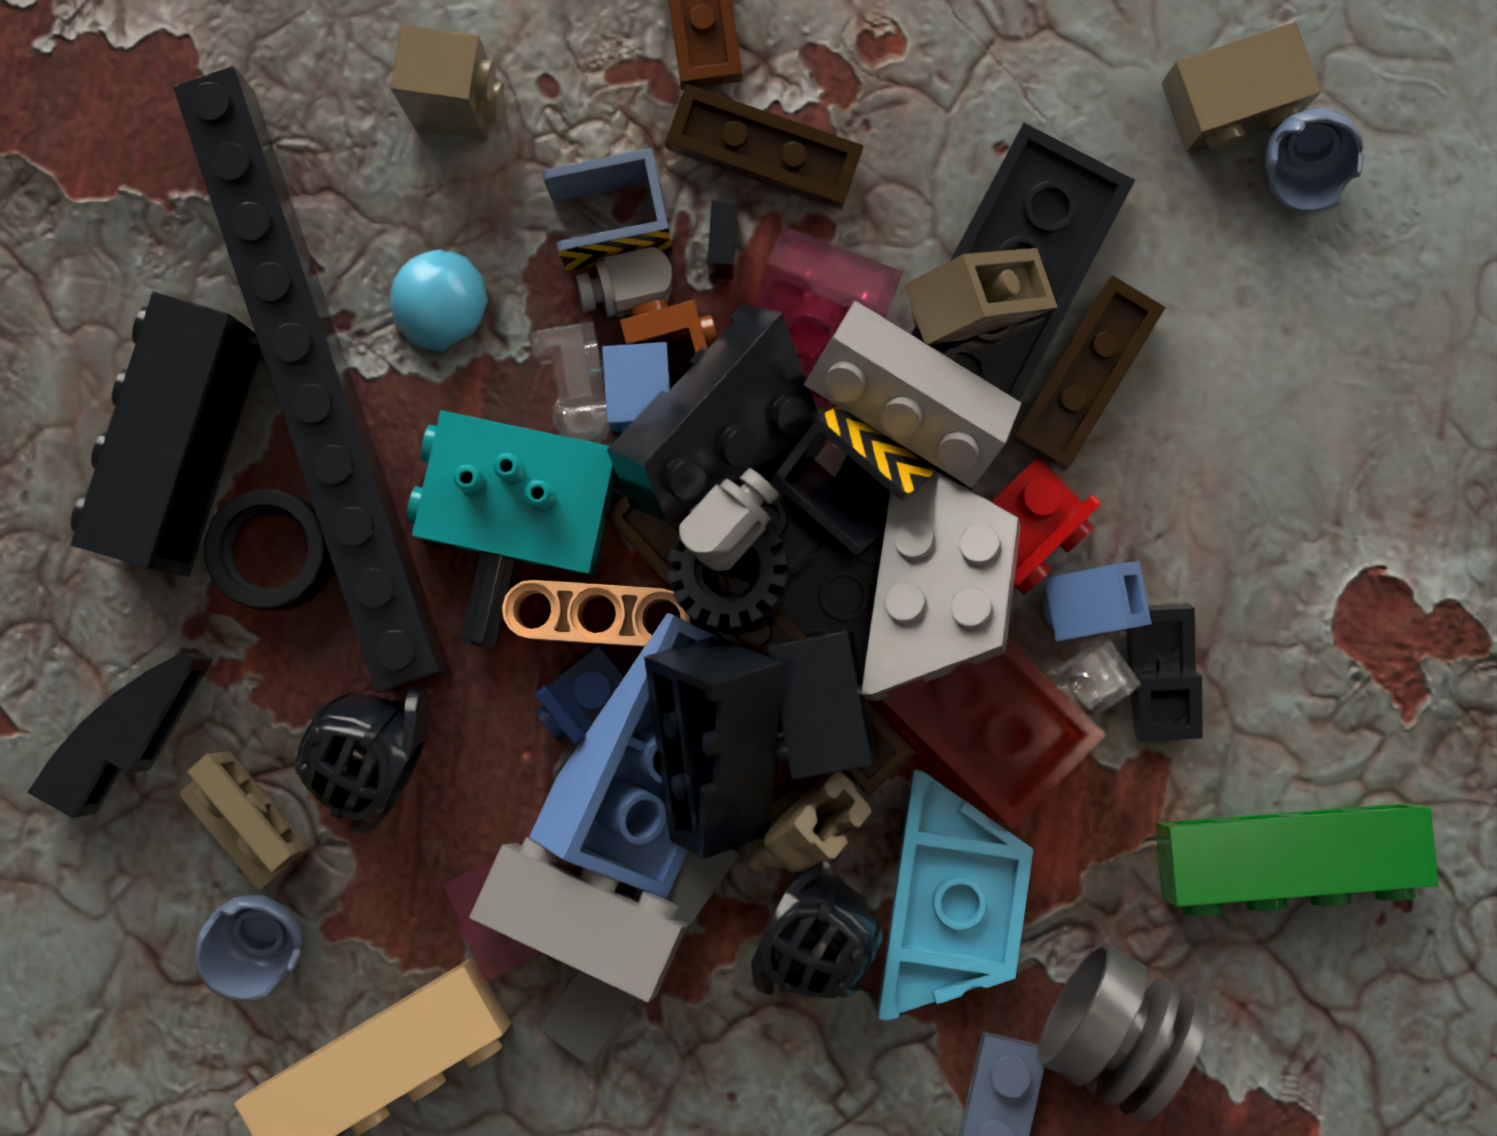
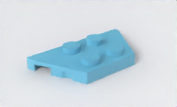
M915 769L911 771L876 1014L878 1019L887 1021L899 1017V1013L936 1002L940 1004L961 997L966 991L978 987L988 988L1016 979L1033 848L951 792L924 771Z

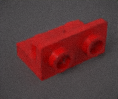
M1039 457L1035 458L990 501L1018 517L1021 525L1013 589L1017 588L1025 595L1036 586L1052 569L1044 560L1058 546L1067 553L1082 541L1095 527L1087 518L1102 504L1093 494L1081 502Z

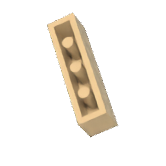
M471 957L254 1087L236 1101L234 1105L252 1136H336L351 1127L355 1136H358L376 1126L390 1115L386 1107L387 1104L406 1093L411 1101L415 1102L447 1081L442 1071L464 1059L468 1068H471L499 1051L503 1046L498 1038L505 1033L511 1021L474 957Z

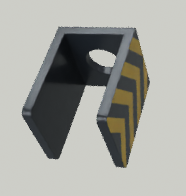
M836 406L816 419L770 481L851 552L860 555L884 535L886 521L815 460L828 441L831 440L900 500H905L925 484L933 475V472L904 446L839 406Z

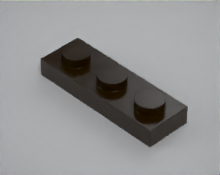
M686 84L665 141L666 149L839 210L843 209L864 145L689 84Z
M1111 275L1095 298L1011 439L1061 470L1066 471L1069 469L1166 307Z

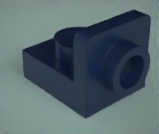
M598 645L551 684L544 685L535 693L536 697L543 704L535 712L544 726L558 741L568 736L574 744L580 743L625 676L603 648Z

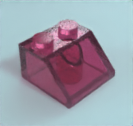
M785 227L765 265L753 306L783 313L807 380L825 347L855 300L886 319L903 271ZM810 389L812 396L832 403L831 401L827 400L823 396L819 395L818 393Z

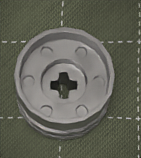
M1104 941L1095 946L1081 960L1057 997L1045 1022L1038 1043L1037 1060L1044 1067L1078 1087L1089 1084L1098 1075L1097 1096L1101 1101L1109 1106L1119 1104V1109L1127 1117L1140 1124L1151 1121L1168 1105L1194 1065L1209 1021L1208 1003L1188 991L1179 993V986L1165 977L1154 981L1146 988L1148 982L1147 967Z

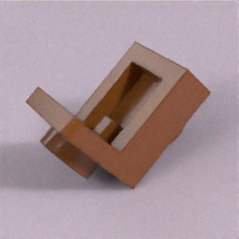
M667 300L646 302L631 309L632 317L620 320L626 345L667 342V346L691 340L694 354H696L701 347L709 348L718 339L711 315L699 318L694 300L672 306L668 305Z

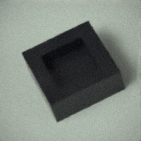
M712 200L707 258L709 278L733 279L738 222L737 202Z

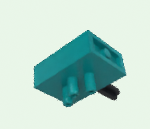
M440 410L437 426L429 425L427 427L421 448V460L428 463L423 488L415 486L411 493L407 509V523L414 525L412 536L422 541L479 553L461 633L462 641L485 648H495L498 645L504 620L502 605L506 594L511 589L517 561L595 577L607 523L605 515L610 509L617 473L607 452L610 446Z

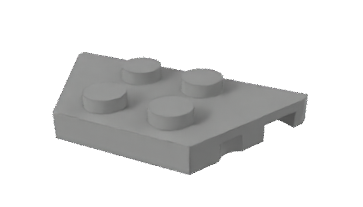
M931 469L933 475L905 500L898 499L890 492L861 691L866 700L877 701L888 697L887 691L923 678L925 682L950 674L960 664H977L1006 653L1021 531L1019 519Z

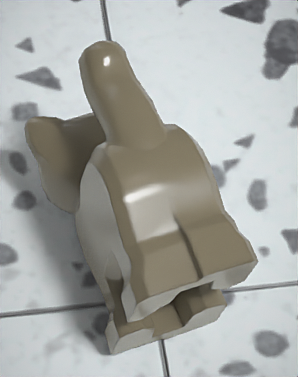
M841 771L831 772L823 783L810 788H795L787 792L780 799L772 802L771 817L775 822L765 834L764 846L759 847L749 856V866L753 871L760 873L769 869L785 868L789 872L799 873L819 862L835 859L848 843L844 835H836L843 829L860 827L871 813L870 806L855 790L856 786Z

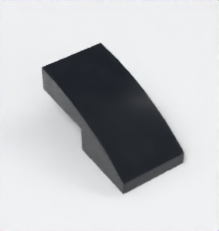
M1189 603L1148 605L1152 624L1126 629L1128 666L1140 682L1137 684V682L1132 683L1129 680L1136 739L1139 742L1203 738L1202 675L1195 670V608Z

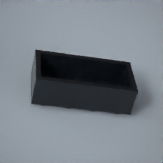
M152 291L148 307L145 306L140 309L133 324L132 340L135 347L128 368L123 369L118 374L113 386L112 403L115 409L108 430L99 435L93 447L91 464L95 470L88 492L78 499L72 512L71 529L74 531L70 546L144 568L189 577L261 354V348L256 333L231 314Z

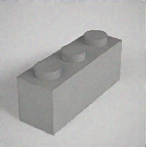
M856 300L804 383L806 387L971 488L1005 445L1021 402Z
M529 837L525 838L523 845L518 843L503 844L470 914V919L646 1002H650L658 995L689 924L675 917L679 908L677 905L646 891H643L638 900L617 890L619 881L584 867L581 872H578L559 863L557 855Z

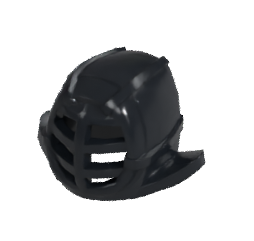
M411 688L407 693L405 707H403V704L396 700L390 701L375 695L344 694L316 710L311 723L301 739L298 755L294 760L296 775H299L300 781L314 797L330 810V816L338 819L344 817L353 820L349 827L359 835L367 834L380 824L412 776L428 740L429 704L426 695L422 691Z
M841 853L835 859L819 862L802 872L796 873L791 880L751 961L752 978L756 991L772 996L775 982L780 986L779 990L786 995H789L791 992L815 998L834 999L839 996L844 998L857 992L859 984L872 968L878 948L882 943V927L878 914H875L874 910L859 893L844 883V879L823 872L840 858Z

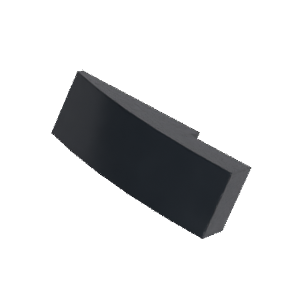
M182 652L147 670L112 694L86 717L50 757L27 793L71 818L96 814L121 770L133 773L151 769L213 659L201 653Z

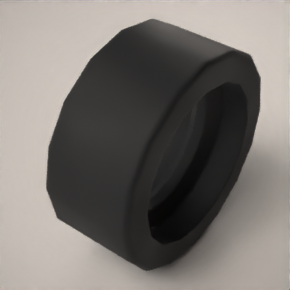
M277 489L249 490L228 500L213 516L204 538V563L214 585L231 601L256 610H291L310 601L327 584L333 568L314 507L308 501ZM278 513L291 518L301 528L307 541V558L301 572L291 582L280 587L262 588L250 583L240 574L234 561V544L239 531L249 520L262 514Z

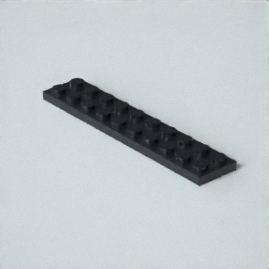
M1023 122L951 260L962 254L1037 248L1058 308L966 340L929 346L1020 401L1131 190L1135 179ZM915 326L911 335L924 342L920 330ZM910 451L926 466L968 490H973L974 486L972 488ZM847 455L835 478L886 521L890 491ZM825 529V535L816 558L799 575L790 579V584H787L785 591L787 597L782 606L778 605L810 638L853 631L863 680L884 535L860 555H856Z

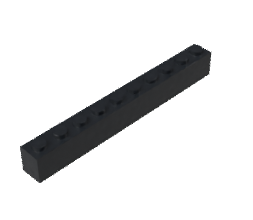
M234 65L174 85L173 89L376 693H392L449 673L451 669L256 93Z

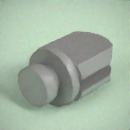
M645 247L603 256V260L595 261L596 278L590 279L588 273L575 275L584 313L596 310V303L603 302L607 317L616 316L621 318L632 315L631 309L640 304L654 300H667L669 302L672 294V266L667 256L656 247Z
M751 468L740 477V480L744 483L741 488L728 479H725L720 486L716 484L680 524L679 530L683 543L696 555L704 566L712 570H729L766 530L765 525L770 521V517L760 506L763 502L770 505L779 494L762 476Z

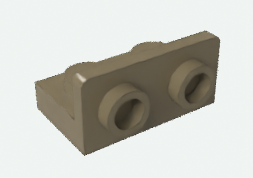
M230 751L208 753L187 770V773L193 780L180 791V798L256 888L261 889L268 886L311 849L309 844Z

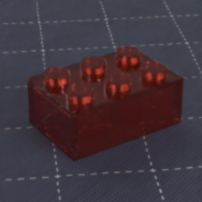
M1008 639L1006 653L977 664H960L950 674L925 682L923 678L887 691L888 697L877 700L999 821L1014 830L1106 735Z

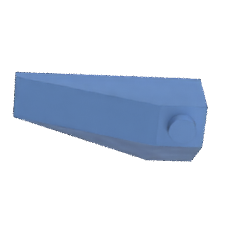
M666 614L585 734L586 736L581 740L556 777L529 836L531 839L565 861L667 899L688 851L670 841L644 656L711 636L723 641L724 639L675 615Z

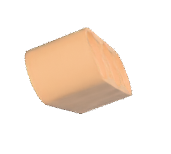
M530 580L522 581L513 586L506 594L502 605L503 619L510 630L518 636L542 641L645 647L652 637L645 624L646 613L653 604L662 601L670 602L677 606L680 618L692 624V619L675 599L674 591L663 588ZM542 593L551 604L550 617L539 628L529 629L520 618L519 610L521 603L531 594ZM594 598H608L615 607L616 616L614 623L604 632L593 633L583 623V609Z

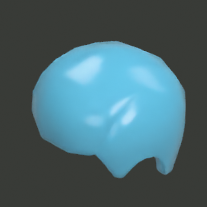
M442 249L422 253L404 264L393 280L389 299L394 327L411 345L435 352L445 351L452 344L473 335L478 328V324L482 321L488 303L483 275L467 257L454 251L445 252Z

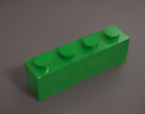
M1397 803L1155 822L1162 899L1175 906H1182L1183 915L1187 916L1223 913L1222 903L1246 901L1248 910H1281L1287 908L1286 898L1305 896L1311 897L1312 905H1345L1352 903L1351 893L1369 891L1375 892L1376 900H1410L1416 898L1415 888L1439 886L1431 807Z

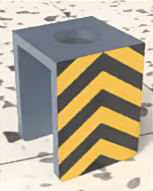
M652 148L549 168L542 171L544 183L553 202L648 183L651 188L657 221L558 241L556 243L558 253L566 270L595 266V261L603 260V256L645 247H656L661 252L673 250Z

